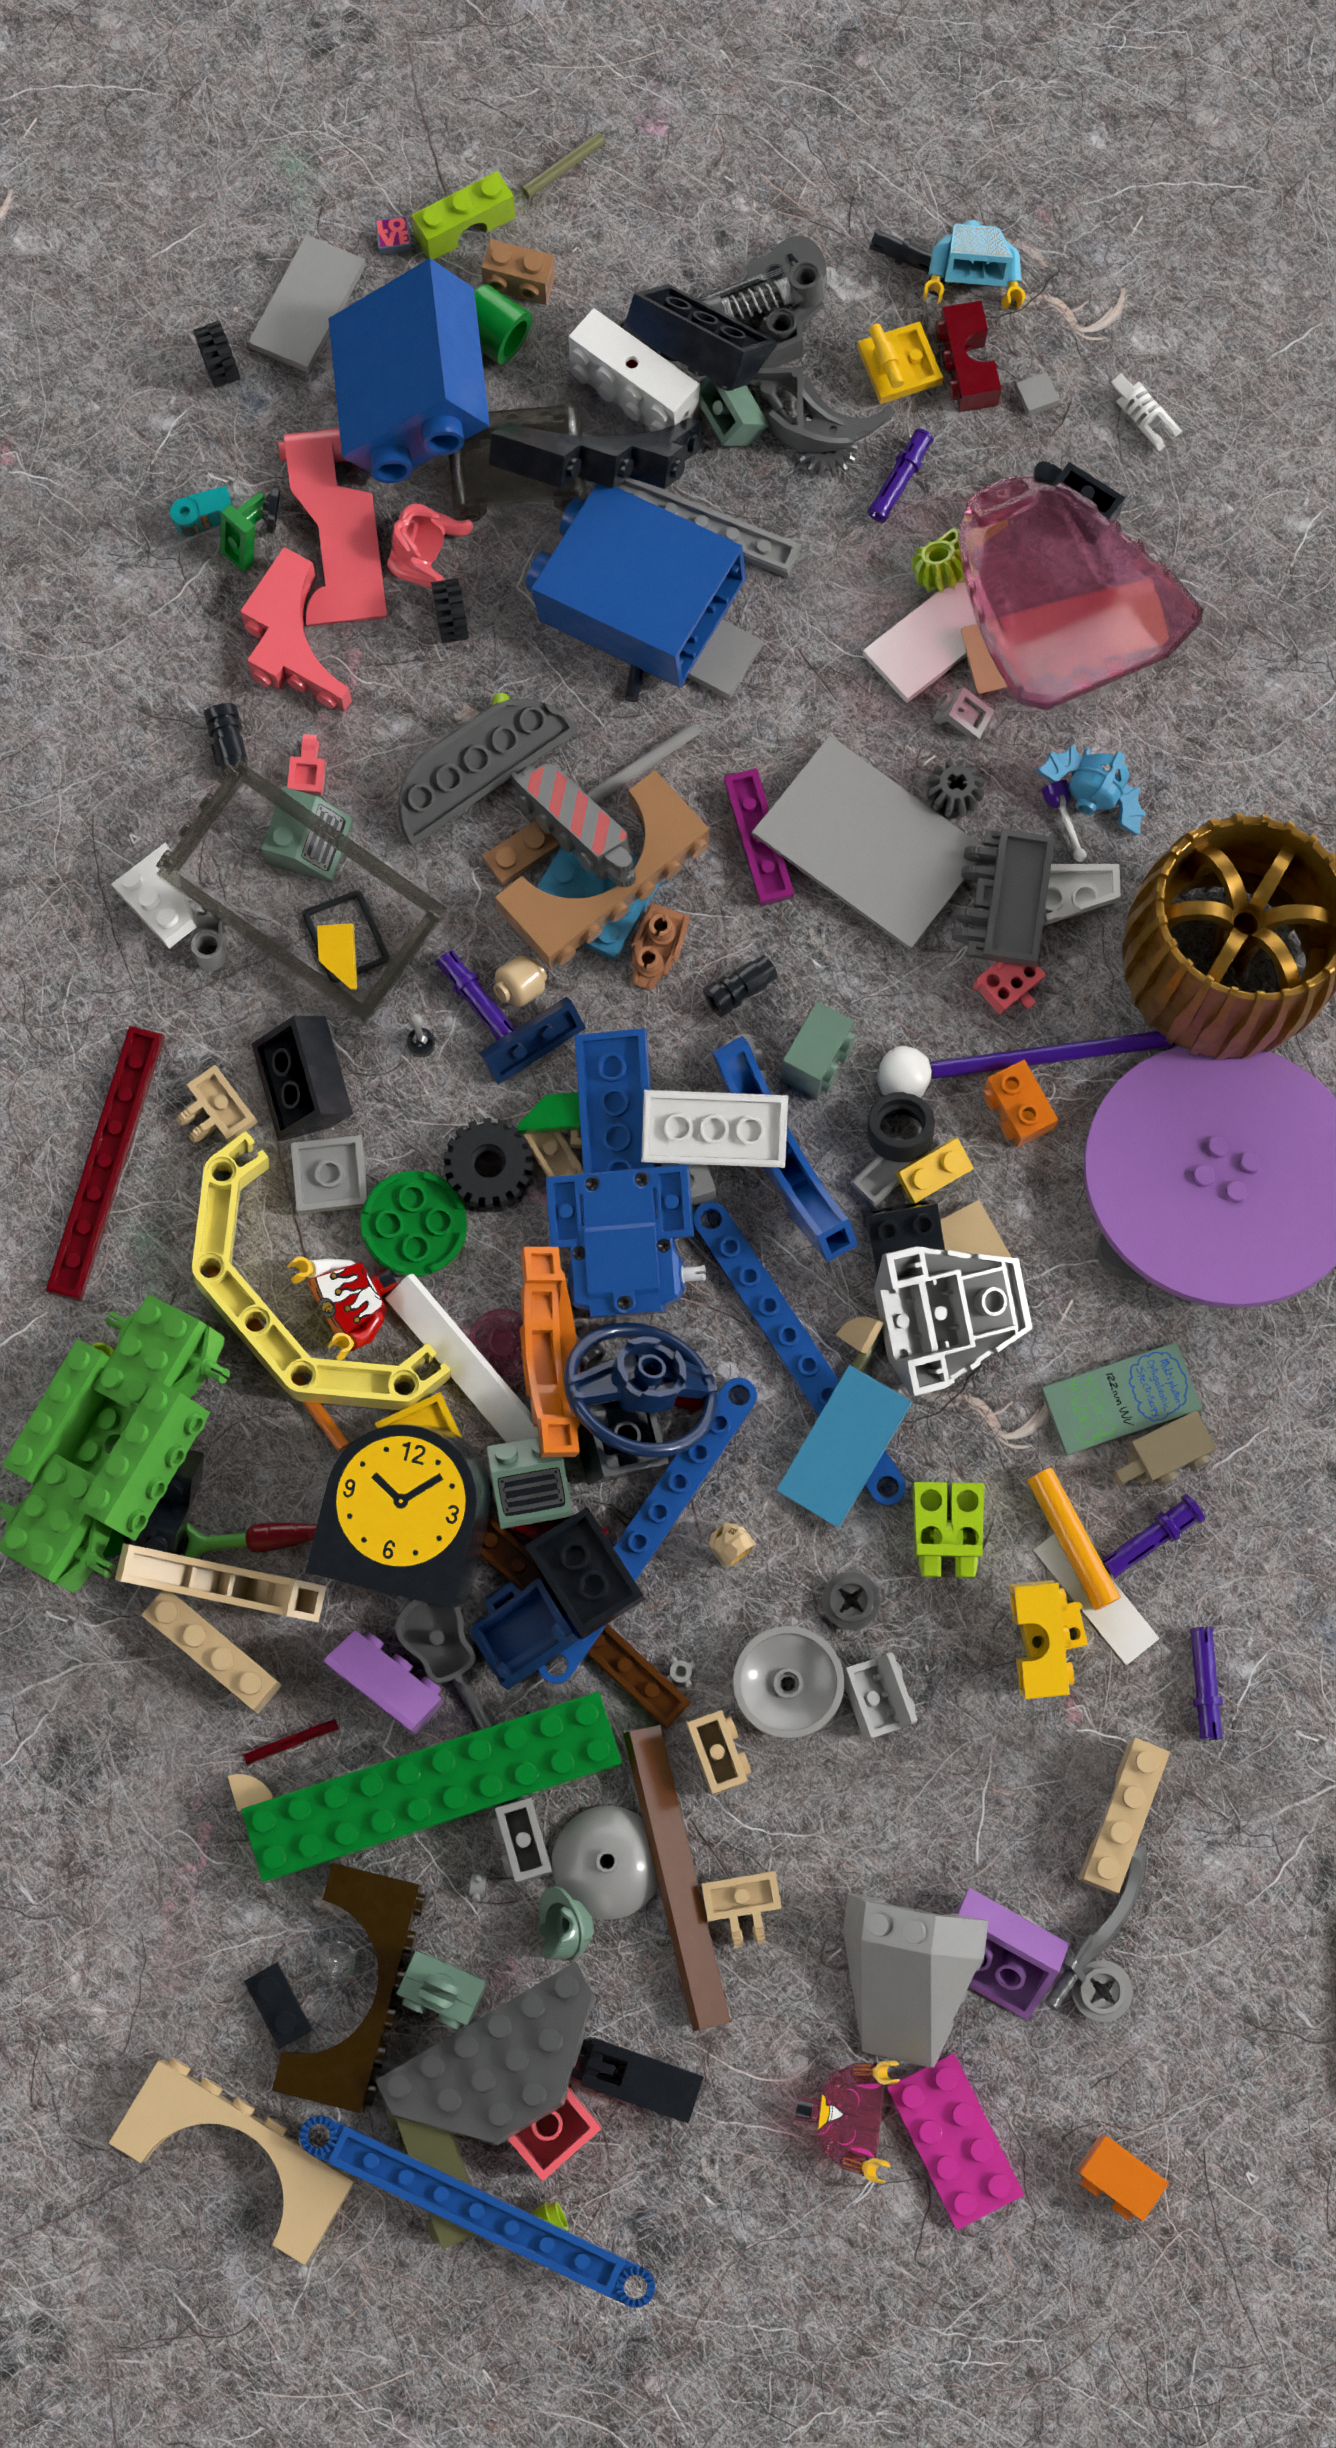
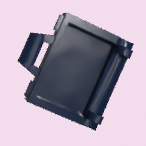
M541 1578L531 1582L523 1591L511 1581L502 1585L485 1598L488 1616L482 1617L469 1629L491 1671L496 1675L500 1685L507 1690L579 1640L553 1590ZM513 1595L515 1596V1597H513L511 1600H509L508 1602H506L504 1605H502L501 1607H499V1608L497 1609V1607L500 1606L502 1603H504L506 1600H508L509 1598H511Z

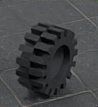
M216 321L193 329L197 345L214 388L240 380L239 371L221 323Z
M452 578L431 582L442 644L469 639L459 579Z

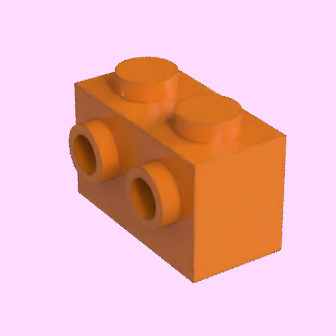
M1025 1059L987 1078L984 1085L985 1091H983L984 1100L991 1110L996 1109L1002 1120L999 1124L1004 1136L1008 1141L1013 1140L1017 1148L1055 1129L1058 1118Z
M1100 2133L1075 2170L1076 2173L1083 2177L1079 2183L1082 2187L1097 2198L1103 2192L1114 2201L1111 2209L1129 2222L1133 2217L1144 2222L1169 2185L1167 2180L1102 2133Z

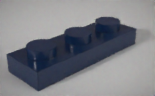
M566 996L479 1052V1055L493 1080L499 1085L586 1029L573 1002Z

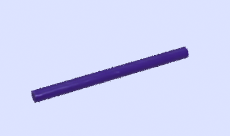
M1159 1031L933 1061L930 1062L932 1069L931 1077L932 1079L1004 1070L1024 1059L1028 1066L1172 1047L1175 1046V1043L1169 1044L1165 1041L1166 1037Z

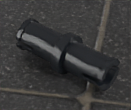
M876 229L869 246L870 250L895 259V263L898 265L905 263L926 272V274L929 273L931 252L912 245L911 240L907 238L903 241Z

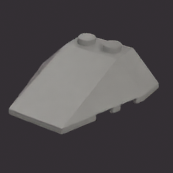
M911 1247L882 1255L874 1293L880 1321L884 1322L882 1326L888 1361L911 1396H918L947 1388L955 1382L956 1378L968 1370H973L979 1366L982 1360L994 1352L1001 1351L1033 1329L1020 1263L1017 1258L938 1250L926 1247Z
M848 1893L843 1935L862 2052L930 2068L935 2067L954 2025L952 2023L960 2004L965 2001L969 1993L967 1989L976 1970L980 1969L984 1960L989 1920L955 1913L939 1915L885 1904V1899Z

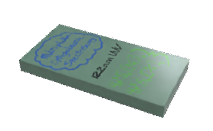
M1177 1342L1041 1388L1066 1457L1176 1420L1196 1410L1197 1412L1202 1410Z

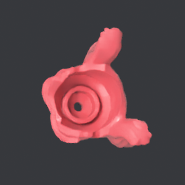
M422 504L408 505L401 512L399 520L394 525L392 534L393 550L387 561L388 568L391 573L403 580L432 588L431 582L444 580L443 576L431 567L443 546L444 535L467 536L473 530L472 522L470 520L457 521Z

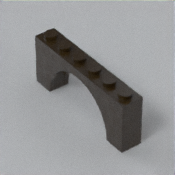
M332 1863L322 1900L347 1911L361 1924L368 1934L378 1963L376 1995L364 2021L341 2043L316 2053L282 2052L272 2091L357 2113L364 2112L366 2105L372 2107L378 2086L377 2083L372 2082L375 2067L382 2068L388 2045L382 2044L385 2029L392 2030L397 2007L391 2005L395 1991H398L407 1969L401 1968L405 1953L412 1954L417 1932L411 1931L414 1916L421 1917L427 1895L421 1893L422 1885Z

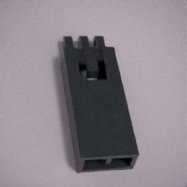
M597 2038L595 2043L583 2039L576 2066L571 2073V2077L582 2080L581 2086L688 2124L704 2076ZM603 2057L627 2065L622 2082L597 2074L598 2071L613 2076L616 2066L602 2062Z

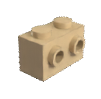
M720 1710L687 1722L686 1727L711 1796L747 1784L746 1775L751 1773V1769L745 1753L741 1752L738 1754L733 1739L739 1737L731 1716L725 1718L723 1711Z

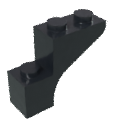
M188 1450L184 1462L178 1467L167 1486L165 1494L160 1498L151 1513L146 1527L140 1532L139 1547L181 1555L190 1510L202 1481L204 1453Z

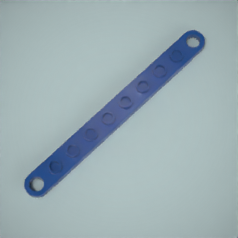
M716 1202L701 1204L695 1210L693 1216V1226L819 1417L839 1383L838 1378L727 1210ZM711 1211L718 1214L721 1224L717 1228L707 1229L701 1224L700 1219L706 1212ZM884 1451L864 1487L877 1504L893 1506L903 1498L906 1491V1483L887 1452ZM891 1478V1480H894L898 1487L897 1493L894 1496L884 1497L880 1495L877 1490V1483L881 1479Z
M737 1377L730 1379L724 1384L717 1395L716 1417L709 1432L695 1446L675 1456L614 1546L615 1551L635 1582L754 1407L757 1391L749 1380ZM736 1387L745 1389L749 1396L748 1402L740 1406L734 1405L729 1400V1391ZM567 1615L579 1637L577 1642L557 1655L566 1660L567 1669L563 1674L555 1676L546 1670L544 1664L538 1669L540 1676L547 1683L553 1685L567 1682L606 1625L582 1639Z
M316 2115L309 2118L301 2127L299 2134L300 2143L309 2154L590 2289L633 2308L643 2307L648 2304L654 2295L655 2281L650 2271L345 2124L328 2116ZM315 2124H323L330 2131V2140L323 2147H316L309 2141V2130ZM639 2275L647 2282V2290L643 2296L632 2298L625 2292L624 2284L630 2276Z

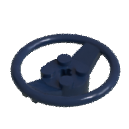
M632 1322L604 1325L583 1336L575 1344L567 1357L563 1376L564 1390L573 1413L593 1436L616 1450L641 1457L676 1455L687 1451L700 1442L713 1425L717 1412L718 1398L717 1387L711 1369H708L702 1358L687 1343L663 1329ZM616 1337H638L630 1339L626 1346L619 1351L615 1360H609L578 1374L584 1356L595 1345ZM678 1396L703 1399L702 1414L696 1425L680 1438L661 1443L640 1442L623 1437L604 1426L586 1406L619 1400L620 1407L627 1412L656 1413L671 1409Z

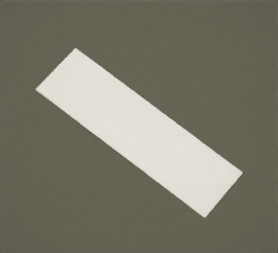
M1055 1534L1034 1549V1552L1075 1602L1078 1601L1082 1604L1081 1610L1125 1665H1128L1160 1639L1114 1581L1113 1583L1121 1598L1095 1611Z

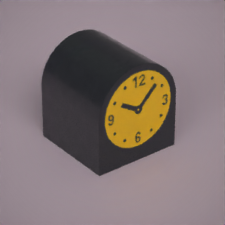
M390 1425L362 1435L344 1450L330 1473L305 1572L450 1609L468 1602L492 1509V1485L483 1460L463 1438L436 1426Z

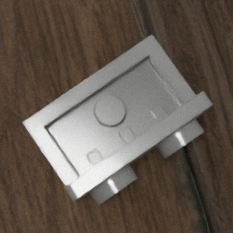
M893 1652L843 1669L844 1686L864 1741L917 1723L914 1702L908 1695L902 1678L901 1666L896 1661Z

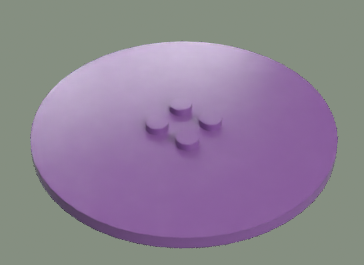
M1178 1046L1142 1061L1120 1078L1103 1099L1090 1126L1084 1151V1183L1088 1202L1099 1229L1119 1257L1136 1273L1167 1293L1198 1304L1220 1308H1251L1278 1303L1306 1291L1327 1276L1336 1267V1098L1313 1075L1284 1057L1269 1051L1265 1052L1264 1050L1246 1059H1240L1239 1056L1215 1060V1056L1200 1053L1195 1056L1189 1054V1049Z

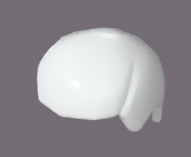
M898 1046L893 1050H889L881 1061L877 1072V1083L882 1094L886 1096L891 1093L904 1092L921 1098L931 1080L932 1069L929 1059L918 1049L908 1046Z

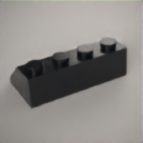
M670 284L634 293L623 327L625 331L646 346L660 351V355L670 361H679L688 366L689 372L698 376H706L714 380L717 387L727 391H733L736 388L748 385L777 345L776 340Z

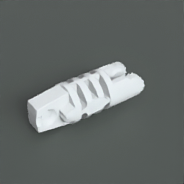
M1122 373L1111 382L1122 396L1116 401L1118 405L1130 416L1158 451L1165 447L1164 441L1152 429L1161 421L1170 434H1173L1175 437L1182 432L1140 382L1132 386Z

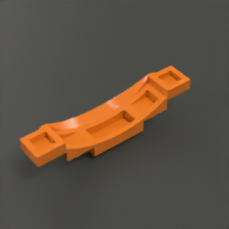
M523 1247L520 1252L523 1287L520 1290L523 1325L520 1328L526 1397L531 1399L533 1427L538 1429L540 1457H576L580 1452L577 1432L580 1421L568 1403L564 1390L563 1376L567 1357L577 1343L565 1274L560 1266L559 1247Z

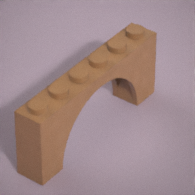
M656 770L629 790V805L639 818L645 837L641 857L633 869L636 875L635 884H632L629 888L618 885L607 892L588 898H563L543 892L521 876L495 896L496 910L549 969H552L558 963L560 965L567 963L575 955L576 948L584 942L587 944L593 942L602 933V928L611 920L613 922L619 921L629 911V906L637 899L640 901L645 900L654 892L657 883L664 878L668 880L674 877L682 868L683 862L691 856L693 858L700 856L707 849L710 829Z

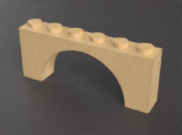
M171 2057L169 2062L158 2060L109 2141V2144L139 2163H143L149 2159L163 2141L189 2126L220 2124L235 2128L249 2135L269 2154L282 2183L283 2215L277 2236L272 2245L301 2264L306 2265L357 2179L350 2175V2173L306 2152L300 2143V2139L296 2142L285 2135L288 2128L270 2117L264 2122L254 2116L255 2108L238 2097L232 2102L220 2095L223 2088L205 2077L199 2082L188 2075L191 2068L173 2057Z

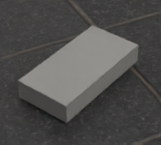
M900 1135L895 1138L896 1140H904ZM878 1155L850 1181L849 1186L874 1210L900 1185L895 1171L912 1161L899 1163L886 1160Z

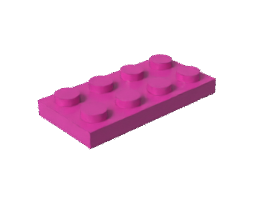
M955 2053L937 2060L935 2067H924L900 2079L898 2083L886 2087L956 2230L1024 2196L1022 2188Z

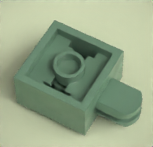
M415 1951L397 1995L404 1997L403 2006L422 2014L426 2013L427 2008L439 2013L437 2021L452 2028L460 2029L462 2024L469 2025L472 2023L489 1981L422 1951Z

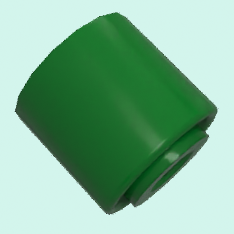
M484 284L474 290L481 352L498 364L503 365L516 355L525 342L531 329L533 316L528 310L490 285Z

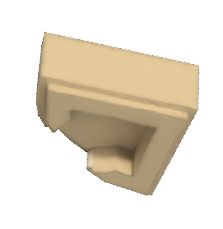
M857 1317L844 1324L836 1336L859 1352L868 1354L884 1322L871 1317Z
M244 1774L228 1776L239 1813L242 1812V1808L274 1798L270 1789L257 1778Z

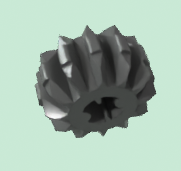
M950 758L946 761L945 768L937 764L934 767V776H929L927 779V785L930 789L927 790L926 796L929 800H935L933 804L934 811L940 810L943 807L946 809V818L951 816L952 811H956L960 818L965 816L966 809L974 812L978 806L977 801L983 800L984 791L980 789L984 786V778L976 777L978 772L977 766L966 769L965 759L959 762V766H955Z

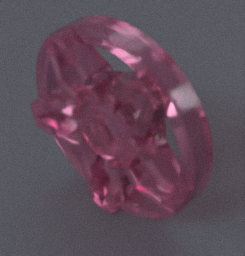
M495 1309L483 1314L473 1324L469 1334V1340L474 1346L482 1342H488L487 1348H476L481 1354L492 1352L489 1356V1364L500 1376L512 1375L523 1369L522 1356L513 1353L516 1348L522 1350L521 1342H517L521 1339L520 1332L518 1335H515L512 1331L514 1328L523 1325L522 1314L510 1309ZM498 1316H509L517 1319V1321L510 1323L506 1328L504 1322ZM493 1318L500 1327L492 1330L490 1319ZM486 1322V1331L489 1333V1336L482 1335L475 1338L480 1326ZM497 1356L503 1358L498 1369L495 1368L494 1361ZM507 1356H510L512 1360L520 1362L511 1368L504 1369L508 1363Z

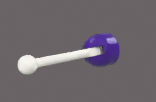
M1060 780L1051 783L1041 789L1044 800L1050 807L1060 810L1074 848L1073 858L1077 862H1082L1086 859L1087 853L1080 847L1066 809V805L1071 798L1067 780Z

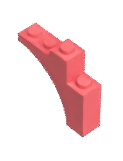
M283 547L240 611L244 628L254 637L261 639L247 659L251 677L264 687L271 685L278 690L282 688L287 680L289 685L302 693L308 691L314 694L317 700L330 709L337 707L345 712L352 702L349 687L338 681L320 664L313 654L304 633L305 604L310 588L316 579L313 563Z

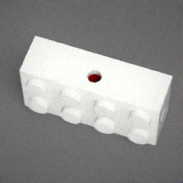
M595 308L590 311L568 336L570 371L579 382L583 384L588 383L594 387L605 401H613L623 408V411L630 419L634 421L639 420L644 423L651 432L676 425L687 418L696 420L699 417L700 384Z

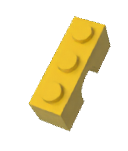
M1054 1580L1009 1584L1012 1621L1018 1625L1037 1624L1043 1633V1644L1036 1654L1029 1657L1016 1658L1020 1696L1024 1699L1070 1695L1069 1685H1074V1670L1072 1663L1066 1661L1065 1648L1071 1646L1069 1627L1068 1625H1063L1062 1611L1067 1610L1065 1589L1059 1588V1583Z

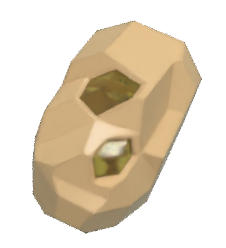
M726 1522L711 1534L709 1549L725 1569L735 1565L756 1548L755 1542L744 1527Z

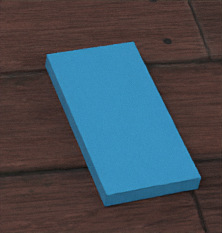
M849 1365L786 1472L777 1491L840 1528L913 1402Z

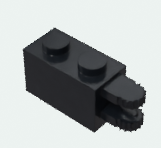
M1042 460V462L1036 464L1031 479L1033 488L1047 497L1045 506L1100 541L1120 516L1126 498L1071 462H1068L1062 470L1056 465L1050 464L1047 460Z

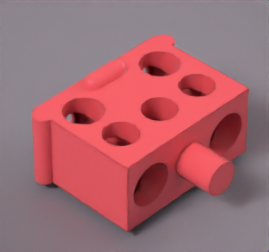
M996 962L975 980L972 989L974 991L978 990L999 1015H1002L1017 1001H1020L1029 1010L1037 1003L1029 991L1037 986L1045 978L1046 974L1038 965L1034 968ZM1024 972L1029 973L1031 978L1025 976ZM1011 983H1015L1018 988H1014ZM998 994L1004 995L1005 999H1001Z

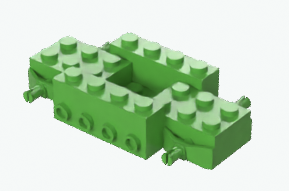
M149 1294L140 1308L128 1318L115 1311L110 1312L108 1315L117 1320V1322L106 1317V1324L120 1331L118 1345L111 1357L79 1339L76 1340L1 1465L34 1484L27 1498L15 1508L0 1500V1507L5 1509V1511L0 1509V1517L7 1520L5 1534L0 1542V1552L73 1593L82 1587L92 1572H98L105 1578H111L114 1575L105 1570L104 1566L115 1572L116 1565L104 1559L103 1556L111 1537L112 1529L136 1541L140 1532L146 1527L151 1513L160 1498L165 1494L168 1484L178 1467L184 1462L188 1450L197 1435L204 1428L205 1421L211 1413L190 1398L194 1396L206 1378L209 1379L211 1377L223 1384L227 1382V1379L220 1374L228 1378L230 1377L229 1369L223 1368L216 1362L224 1345V1336L199 1319Z

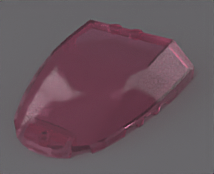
M1014 476L983 487L966 503L965 513L959 524L958 543L968 596L988 652L1017 703L1046 711L1169 658L1202 623L1203 608L1161 559L1155 561L1145 551L1144 543L1140 539L1132 540L1122 531L1121 524L1116 519L1112 522L1098 512L1095 503L1060 482H1057L1056 486L1035 482L1034 476Z

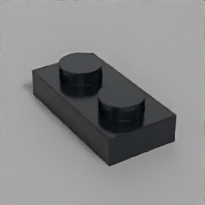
M279 1962L244 1980L278 2049L314 2030Z

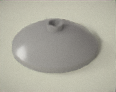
M782 1626L764 1631L746 1645L736 1662L733 1675V1690L737 1705L742 1714L758 1730L777 1738H800L818 1731L835 1715L843 1697L844 1673L836 1652L821 1636L801 1627ZM784 1678L793 1680L794 1689L784 1691L780 1685L781 1680Z
M599 1806L587 1809L576 1815L564 1826L555 1842L552 1853V1871L556 1886L563 1888L573 1900L580 1901L595 1919L614 1920L635 1913L648 1903L659 1886L643 1818L628 1809L617 1806ZM609 1854L614 1857L615 1863L612 1868L604 1869L600 1865V1859L603 1855Z

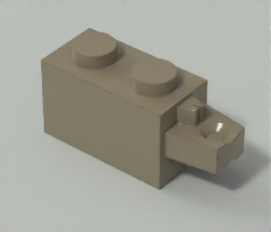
M1196 1410L1132 1441L1127 1447L1130 1454L1126 1456L1129 1464L1116 1470L1113 1476L1119 1487L1135 1479L1138 1480L1140 1486L1144 1484L1148 1486L1157 1481L1159 1487L1179 1478L1177 1471L1187 1466L1190 1467L1191 1471H1194L1210 1463L1209 1455L1217 1448Z

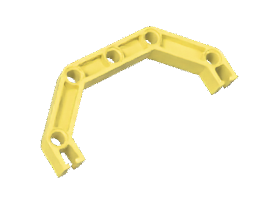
M245 1131L210 1157L205 1164L192 1260L194 1282L206 1299L292 1399L302 1402L403 1410L426 1399L450 1380L451 1369L445 1362L440 1365L435 1374L424 1381L420 1380L415 1373L426 1361L428 1363L432 1362L437 1355L429 1343L399 1366L311 1358L232 1265L240 1190L269 1169L268 1156L261 1150L257 1153V1158L242 1167L237 1166L235 1161L244 1152L250 1153L255 1143L253 1138ZM219 1171H228L232 1174L230 1179L222 1182L213 1178ZM208 1266H215L220 1269V1273L214 1278H207L201 1274ZM253 1319H260L266 1323V1326L258 1332L250 1331L246 1327ZM298 1373H307L312 1379L307 1385L298 1386L292 1382V1378ZM401 1382H407L413 1386L414 1390L409 1395H400L395 1391L394 1387Z

